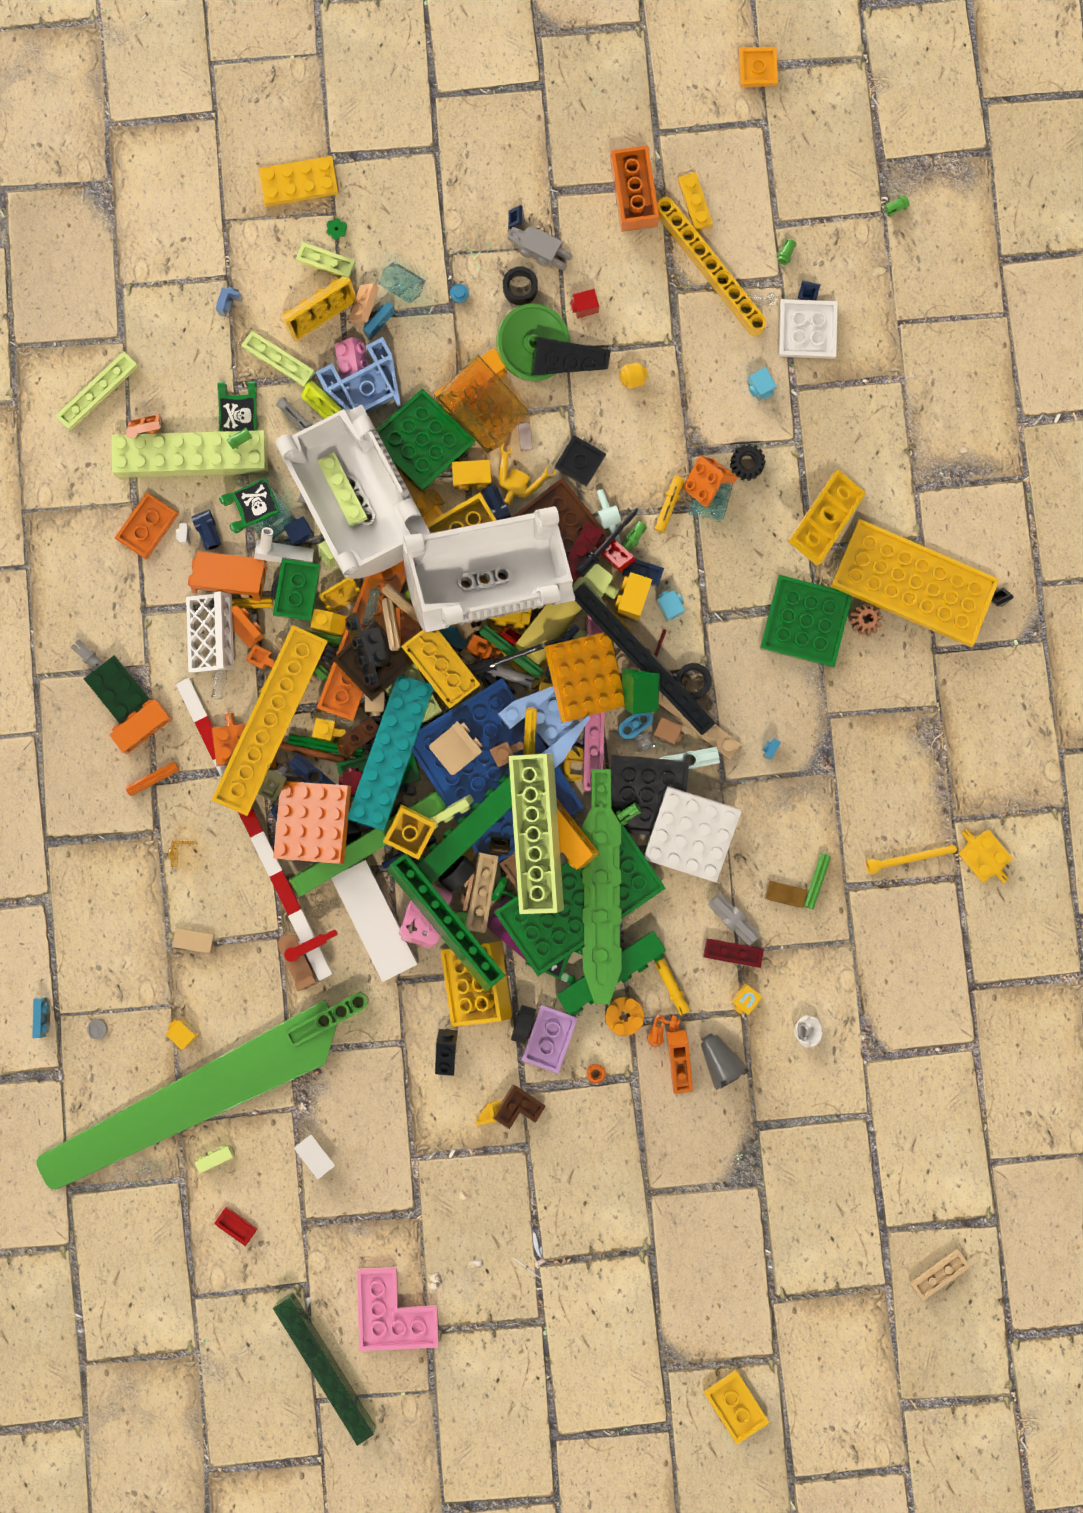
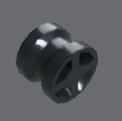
M326 645L320 660L333 665L334 661L332 659L336 656L338 650Z

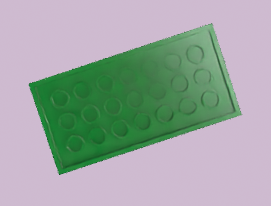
M622 824L620 908L622 909V918H624L666 888ZM568 862L561 865L564 910L558 913L519 914V899L517 895L494 911L537 976H540L584 945L582 910L584 908V884L582 883V870L584 868L576 870Z

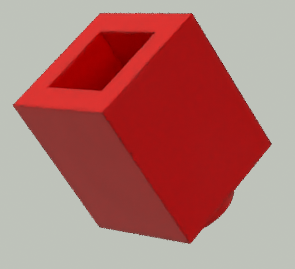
M595 289L573 294L570 307L572 313H576L577 319L599 313V303Z

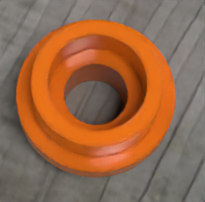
M592 1064L588 1067L586 1075L590 1082L597 1084L605 1079L606 1071L602 1065ZM594 1070H598L600 1072V1075L598 1077H594L592 1075Z

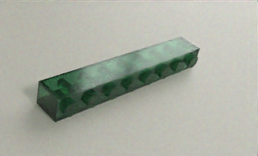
M292 1292L276 1302L273 1307L274 1312L358 1446L374 1435L376 1425L295 1294Z

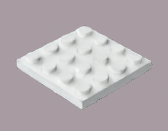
M667 786L644 857L647 861L717 883L742 811L741 809Z

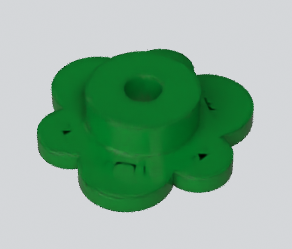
M338 218L334 221L330 220L327 222L328 229L326 233L331 235L333 240H338L340 236L344 237L346 235L347 224L341 222Z

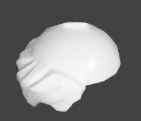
M806 1015L797 1022L794 1033L799 1043L805 1048H809L820 1043L823 1028L819 1019Z

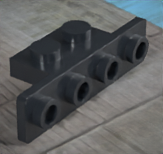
M355 612L345 619V625L350 633L352 646L356 651L358 664L364 675V682L369 691L380 686L375 668L387 666L391 661L379 627L362 630L357 613Z

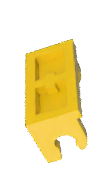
M346 578L318 596L329 612L335 613L356 600L360 589L354 579Z

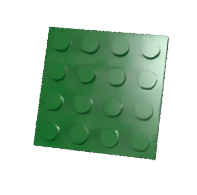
M423 388L376 429L394 465L421 492L429 487L452 465V462H456L476 442Z
M778 575L760 649L834 668L852 596L837 589Z

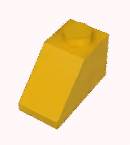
M314 609L310 627L313 631L343 636L346 630L345 619L347 617L334 612Z

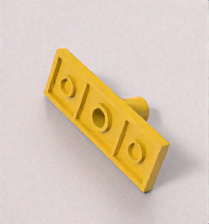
M837 469L788 542L818 566L826 557L866 492Z

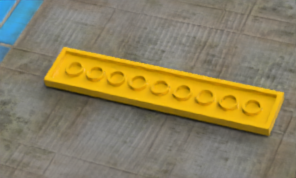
M292 625L211 799L212 801L248 816L328 642L327 640Z

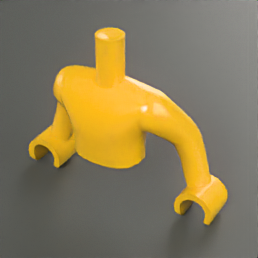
M504 443L499 449L502 454L499 485L508 491L503 502L510 505L515 495L527 498L533 494L547 479L552 478L556 474V470L553 471L552 475H549L547 473L548 467H546L543 474L527 488L530 476L513 468L506 477L508 457L512 447L509 449V452H505L503 450Z

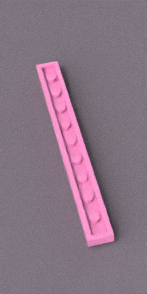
M587 614V636L603 633L604 631ZM605 712L591 715L584 727L583 791H592L591 769H603Z

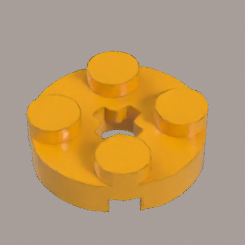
M622 996L611 1001L605 1013V1020L610 1030L615 1034L629 1036L636 1033L642 1027L644 1012L636 1000ZM622 1011L630 1013L626 1022L623 1019H619Z

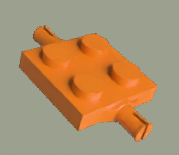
M229 713L225 714L227 725L212 728L216 766L228 765L246 724H235L233 713H230V718Z

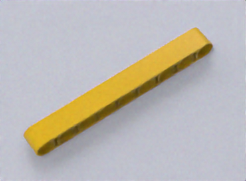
M668 197L661 198L657 204L661 223L747 332L754 337L760 336L766 326L764 315L673 200ZM667 207L669 211H662L661 208ZM678 221L681 225L675 226L672 222ZM684 236H690L692 240H685ZM701 250L704 254L698 255L695 251ZM711 264L715 269L710 270L707 268V265ZM724 279L727 283L720 284L718 280ZM734 293L738 298L733 299L729 294ZM747 308L750 311V313L745 314L741 311V309ZM752 323H759L761 328H755Z

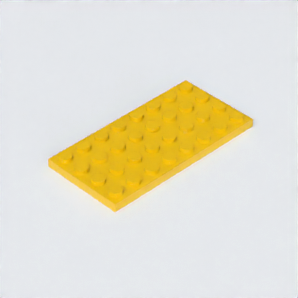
M859 519L830 587L972 648L976 642L999 579Z

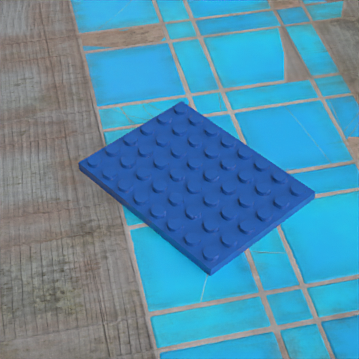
M503 678L419 731L413 754L447 807L469 794L474 800L470 807L477 801L482 803L486 799L484 795L491 788L495 790L500 785L498 781L505 774L510 776L509 762L497 767L490 749L505 742H508L509 746L518 742L524 744L525 718L509 730L498 717V713L516 700ZM457 721L459 724L464 722L470 730L468 735L472 740L476 737L483 746L480 748L482 753L455 775H451L430 750L429 746ZM536 733L535 754H541L547 748ZM524 748L513 755H523ZM557 766L554 769L556 798L570 816H573L584 809V807ZM512 807L472 845L477 855L478 853L495 855L489 853L491 838L509 839V855L515 852ZM469 809L462 814L460 812L455 813V821L457 822L463 815L467 817L472 811ZM500 855L498 857V862L502 861L509 855Z

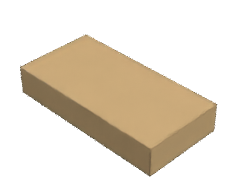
M175 928L172 947L210 954L215 934Z

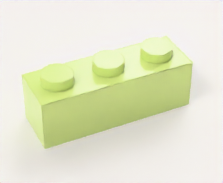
M225 1144L219 1147L220 1150L218 1151L212 1150L208 1152L209 1155L198 1157L194 1163L199 1174L233 1158L235 1154L231 1145L226 1146Z

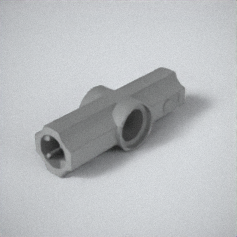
M720 893L708 903V906L722 919L721 921L748 946L754 943L761 935L746 920L747 918L736 907H733Z

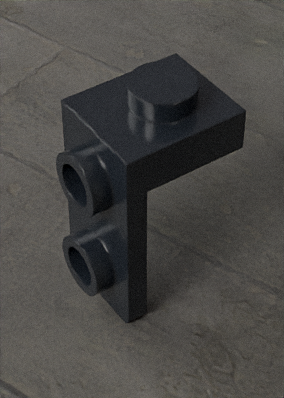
M438 1030L435 1074L454 1076L457 1030Z

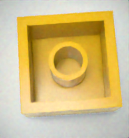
M630 572L629 577L625 576L621 591L624 593L623 595L619 594L615 605L619 616L639 621L652 579Z
M401 804L383 842L419 860L437 825L436 821Z

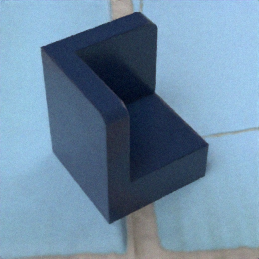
M304 516L284 526L293 546H298L315 537Z

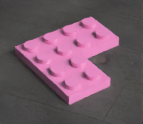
M397 1267L357 1269L359 1351L439 1347L437 1305L398 1307Z

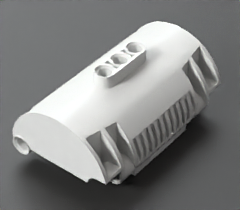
M362 404L351 410L343 409L292 436L285 434L276 439L275 444L345 578H363L395 566L403 561V536L422 533V535L431 534ZM333 452L335 453L350 484L355 485L353 490L358 500L364 501L361 506L366 516H372L369 522L363 521L350 527L317 460Z
M554 506L538 509L531 514L426 535L418 533L403 536L402 547L405 574L412 604L421 628L425 632L449 628L453 624L463 625L472 621L477 622L479 619L486 620V618L506 616L507 614L520 613L529 609L534 610L542 608L547 604L557 605L575 601L572 588L573 579L558 527L559 515L557 508ZM503 573L506 576V580H501L498 574ZM485 577L488 580V583H481L479 578ZM461 581H467L470 587H463Z

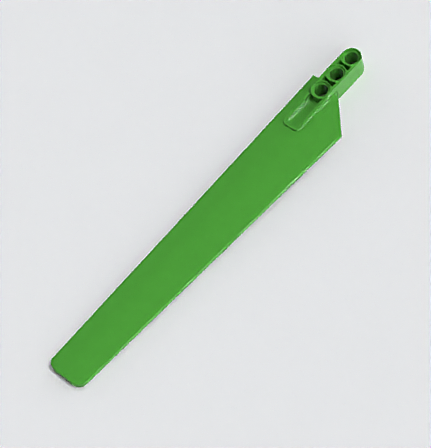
M361 992L356 993L330 1008L326 1000H323L41 1154L36 1164L44 1182L50 1189H59L324 1066L338 1023L366 1008L369 1002L367 995ZM355 997L363 998L364 1004L362 1007L355 1005ZM339 1006L346 1008L347 1014L345 1016L338 1014L337 1008ZM322 1015H326L330 1020L327 1026L322 1025L320 1022Z

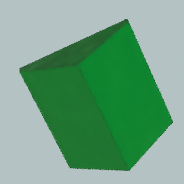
M623 669L622 690L624 708L633 715L658 711L660 674Z

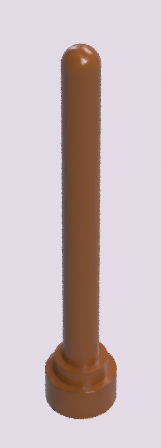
M281 742L279 747L281 750L340 763L346 761L344 756Z

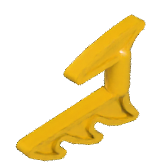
M579 747L576 749L580 757L570 749L564 759L563 775L568 782L583 779V775L570 774L571 762L584 763V750Z

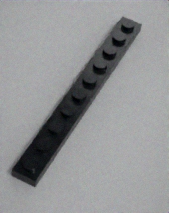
M583 582L573 592L577 604L641 671L660 674L659 691L701 735L717 722L586 582Z

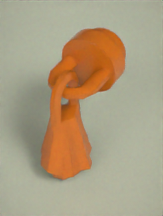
M662 1015L656 1016L652 1030L647 1037L651 1047L656 1048L664 1043L663 1030L665 1023L669 1024V1031H678L681 1019H677V1016L672 1015L671 1020L668 1021ZM658 1021L661 1022V1026H660V1027L657 1026V1022H658Z

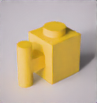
M316 718L312 737L334 742L335 737H341L347 731L337 729L338 724L334 721Z

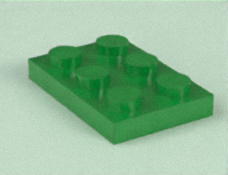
M282 558L273 616L312 621L321 568L320 564Z

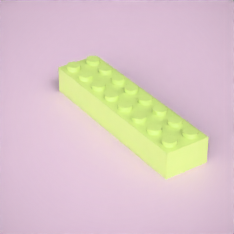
M264 430L249 431L252 439L239 445L238 449H232L227 439L229 435L233 436L240 431L137 434L135 438H129L127 435H112V473L117 478L268 474V436Z
M553 753L509 756L519 914L558 913L564 910L554 755Z

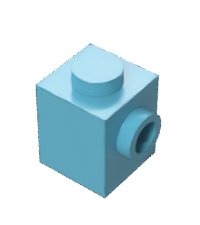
M766 367L750 375L747 380L750 394L753 397L756 396L758 401L763 398L767 400L774 395L777 385Z
M667 590L658 595L659 598L656 603L666 622L684 613L685 609L682 605L684 601L679 593L676 594L675 591L669 592Z

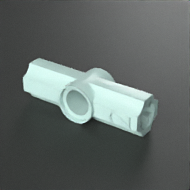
M717 747L660 757V759L684 761L686 756L691 755L695 758V763L689 766V769L720 763Z

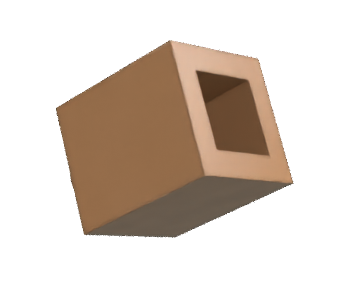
M661 717L653 737L674 745L676 742H680L684 732H681L682 726Z

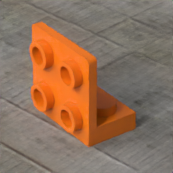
M700 455L682 488L704 507H709L720 485L726 484V482L735 484L738 477L714 458Z

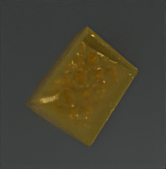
M478 354L436 396L440 403L487 453L500 447L529 411Z

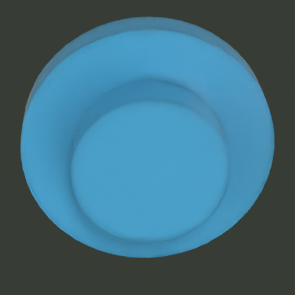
M463 284L454 285L450 290L451 299L456 303L465 302L469 297L468 288Z

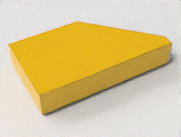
M503 1100L489 1102L475 1122V1125L479 1126L497 1122L492 1117Z

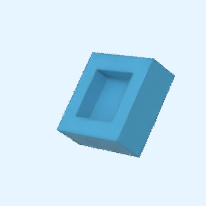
M775 738L771 742L767 741L762 750L765 752L763 757L768 760L772 759L781 742Z

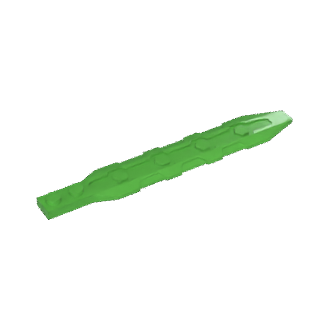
M591 769L592 809L582 825V831L600 854L582 870V883L584 884V908L582 909L584 923L583 972L594 1003L610 1004L622 971V948H620V923H622V909L620 908L621 824L612 810V770Z

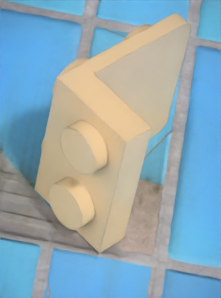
M457 721L429 746L430 750L451 775H455L482 753L480 748L483 746L476 737L472 740L468 735L470 730L464 722L459 724Z

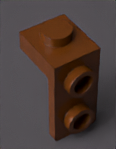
M369 717L341 736L337 742L339 752L346 756L347 759L354 756L360 747L376 737L379 726L372 717Z

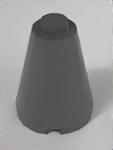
M711 1033L702 1038V1051L716 1091L736 1081L742 1074L745 1075L750 1071L718 1035L713 1036Z

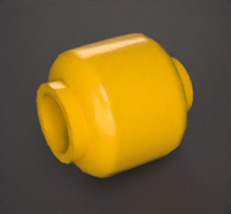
M639 362L624 365L619 372L620 382L627 389L644 386L646 378H648L647 368L643 367Z

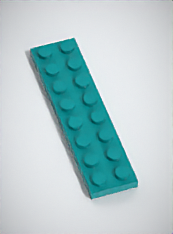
M403 675L396 679L353 799L348 820L385 832L434 691L431 684Z

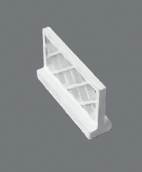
M220 591L214 592V594L186 597L189 673L234 670L232 594ZM211 599H214L215 606L211 610L207 604ZM193 601H198L201 604L196 612L193 610ZM204 608L209 612L205 620L199 616ZM212 617L215 618L213 629L208 625ZM196 619L202 623L197 631L194 629ZM204 628L210 632L205 639L200 635ZM213 636L216 638V645L214 647L208 643ZM197 638L202 642L198 649L194 647V642ZM205 647L210 650L206 658L201 654ZM213 655L216 656L217 666H212L209 663ZM197 657L203 661L199 668H195Z

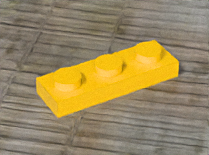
M694 172L678 177V183L692 226L696 231L712 227L713 222L697 173Z

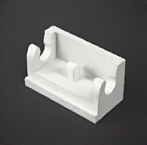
M312 1135L294 1147L295 1151L317 1179L321 1178L335 1166Z

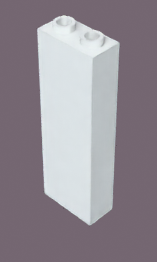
M361 860L352 865L351 868L331 878L382 982L419 964L409 943L401 939L402 936L399 935L400 925L368 860Z

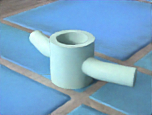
M601 489L597 491V495L603 510L598 511V517L602 528H609L612 534L617 528L616 525L621 524V518L617 507L609 506L605 492ZM618 534L615 540L622 545L620 536Z

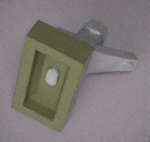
M284 762L277 771H268L258 794L275 802L285 781L300 780L301 777L298 774L286 773L290 767L288 763Z

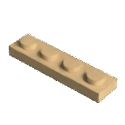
M478 853L466 927L469 931L486 933L499 856Z

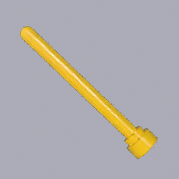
M951 845L882 861L873 858L866 860V869L869 875H873L881 871L882 868L955 853L957 847Z

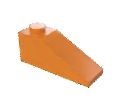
M686 1030L666 1032L673 1093L693 1092L689 1042Z

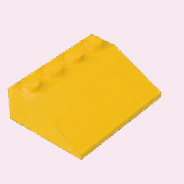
M344 276L340 279L336 278L326 288L317 290L311 298L303 299L297 307L288 309L283 313L280 319L295 342L354 304L356 295L351 280Z
M501 941L480 944L506 975ZM450 948L440 950L451 1027L500 1022L513 1018L506 976L485 992Z

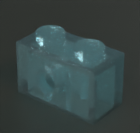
M394 261L384 268L378 285L410 304L420 297L426 280Z

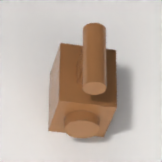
M505 742L490 749L497 767L508 763L509 756H514V753L522 750L524 744L518 742L509 746L508 742Z

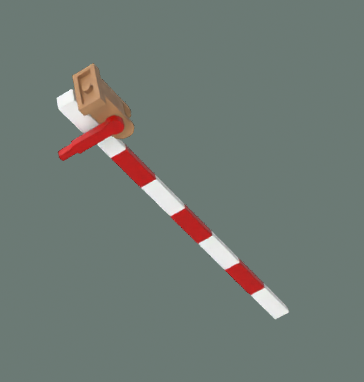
M187 678L177 683L176 686L216 766L212 728L214 727L190 678ZM227 765L216 766L221 778ZM251 807L248 816L239 812L238 814L298 937L288 934L283 935L278 941V948L295 981L294 985L297 991L306 990L334 974L321 946L326 944L327 940L337 936L338 932L337 930H332L324 935L315 936L278 859L273 858L274 851L253 807Z

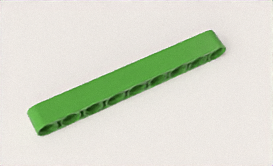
M434 791L408 808L428 818H432L446 809L447 806L438 791ZM395 815L389 818L385 832L372 828L347 843L344 864L316 862L290 878L289 881L298 896L300 897L387 845L383 842V839Z

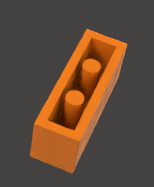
M148 700L143 704V708L139 712L131 713L127 717L128 720L123 724L119 723L112 728L113 732L109 736L122 753L129 754L173 719L158 700Z

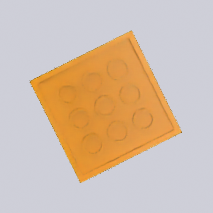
M605 632L544 646L562 723L625 706L622 683L612 640Z

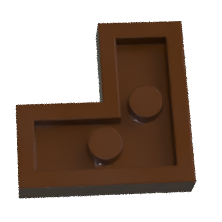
M512 1085L492 1119L507 1129L512 1127L519 1113L536 1123L546 1106L516 1085Z

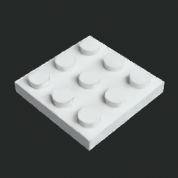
M781 299L779 357L835 359L838 301Z

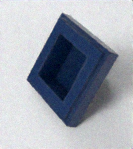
M522 205L508 211V229L511 230L512 227H517L525 222Z
M802 281L798 299L816 301L821 284Z

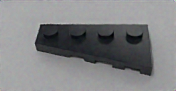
M537 337L531 376L608 369L611 350Z

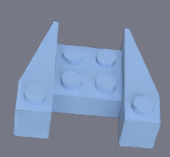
M383 337L366 345L373 364L342 380L333 364L316 372L326 394L342 409L351 410L362 404L366 413H369L394 400L398 409L401 408L392 353Z
M552 686L513 701L498 713V717L510 730L525 718L527 708L534 707L537 709L536 733L549 747L541 754L553 753L555 769L567 756L589 721L590 716L588 715L580 722L576 719L562 723Z

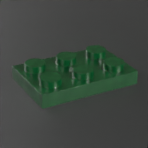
M115 655L83 678L119 723L124 722L131 713L138 711L145 702L151 700Z

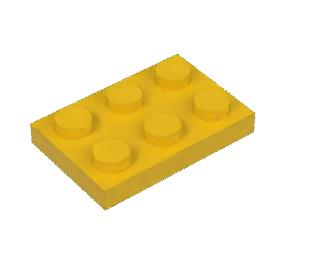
M737 1370L703 1391L736 1445L770 1423Z

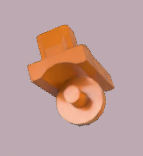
M473 633L465 647V651L483 660L490 659V656H493L494 660H496L502 652L486 638L476 633Z

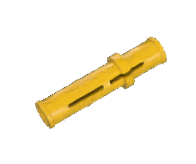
M673 476L669 491L665 493L666 499L654 530L661 533L666 532L675 504L680 499L679 494L685 479ZM669 507V509H668V511H667V514H666V517H665V519H664V521H663V518H664V516H665L666 510H667V508Z
M665 958L655 962L654 965L679 1015L681 1016L691 1011L683 996L684 992L680 990Z

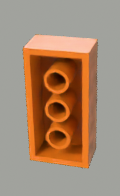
M648 145L611 150L610 164L621 232L658 227L659 212Z

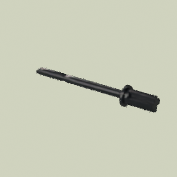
M635 508L624 519L623 523L613 531L594 553H587V557L575 569L579 577H584L595 564H599V555L636 516L638 508Z
M564 637L552 639L494 660L493 656H490L488 660L471 665V672L473 676H477L491 670L497 671L496 665L544 649V646L564 642Z

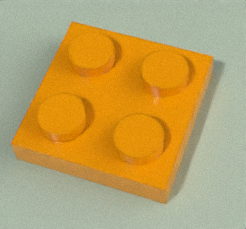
M777 47L739 48L740 87H769L778 85Z

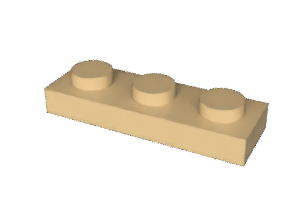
M956 1249L911 1281L910 1284L920 1299L924 1301L969 1269L970 1265L961 1252Z

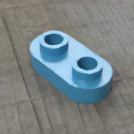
M652 713L634 714L624 720L618 728L620 737L630 740L650 727L653 722ZM641 716H645L647 718V721L645 723H642L640 721ZM630 727L631 733L626 734L624 728Z

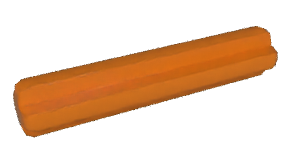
M171 762L125 787L126 792L129 796H133L178 772L180 770L178 764Z

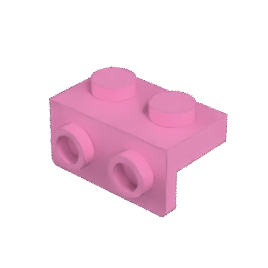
M351 337L334 344L341 380L369 366L363 340Z

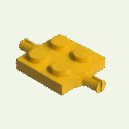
M967 828L962 831L961 834L968 842L957 853L982 883H985L993 876H997L1002 884H1005L1009 878L1002 870L1013 860L1011 855L989 829L975 837Z

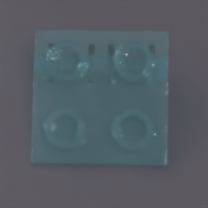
M727 482L726 484H721L709 507H704L693 498L689 515L714 518L716 522L724 520L733 484Z

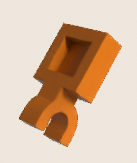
M256 644L253 645L246 658L247 662L262 670L265 669L266 665L273 668L275 660L271 659L273 653Z

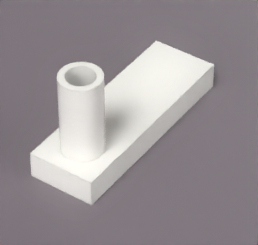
M268 527L262 529L261 540L256 541L254 559L281 563L283 558L312 563L314 549L273 543V530Z

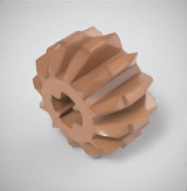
M862 604L861 608L857 606L855 612H852L850 615L854 618L850 621V624L856 625L852 630L856 631L859 629L860 636L863 635L864 631L866 636H870L871 632L875 634L878 632L877 628L882 626L879 620H882L883 616H877L880 609L873 611L874 605L872 604L868 608L866 604ZM865 616H867L869 618L868 620H870V622H868L867 624L863 622L865 621V619H862Z

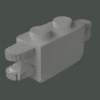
M533 226L527 227L525 231L512 227L508 234V240L518 246V251L522 256L535 259L541 266H549L551 268L554 266L560 270H566L567 265L556 259L557 256L566 260H571L573 257L569 252L562 249V241Z

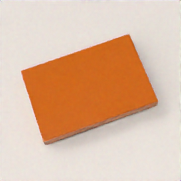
M146 492L115 536V539L147 560L179 513Z

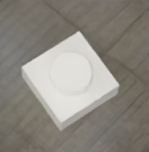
M179 523V529L176 530V539L179 540L182 546L191 545V527L187 523Z

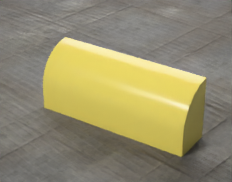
M576 601L557 605H545L514 647L522 651L561 637L582 608ZM545 649L527 654L526 656L539 666L546 657Z

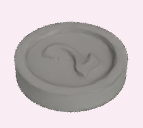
M99 1019L93 1020L87 1027L88 1035L93 1039L103 1038L107 1033L106 1023Z

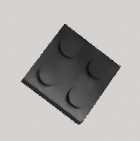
M573 435L554 469L587 487L606 457V453Z

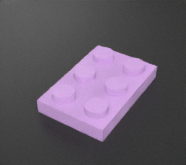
M541 1004L522 1061L559 1073L578 1017Z

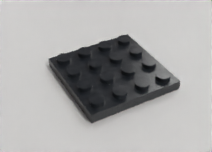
M612 755V810L616 815L617 811H622L636 802L641 809V813L628 820V823L623 826L631 834L651 835L667 786L684 792L687 791L689 761Z

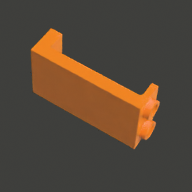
M197 551L196 558L192 560L193 572L188 578V586L191 587L193 593L197 594L198 590L221 591L251 595L253 601L261 602L267 573L265 560Z

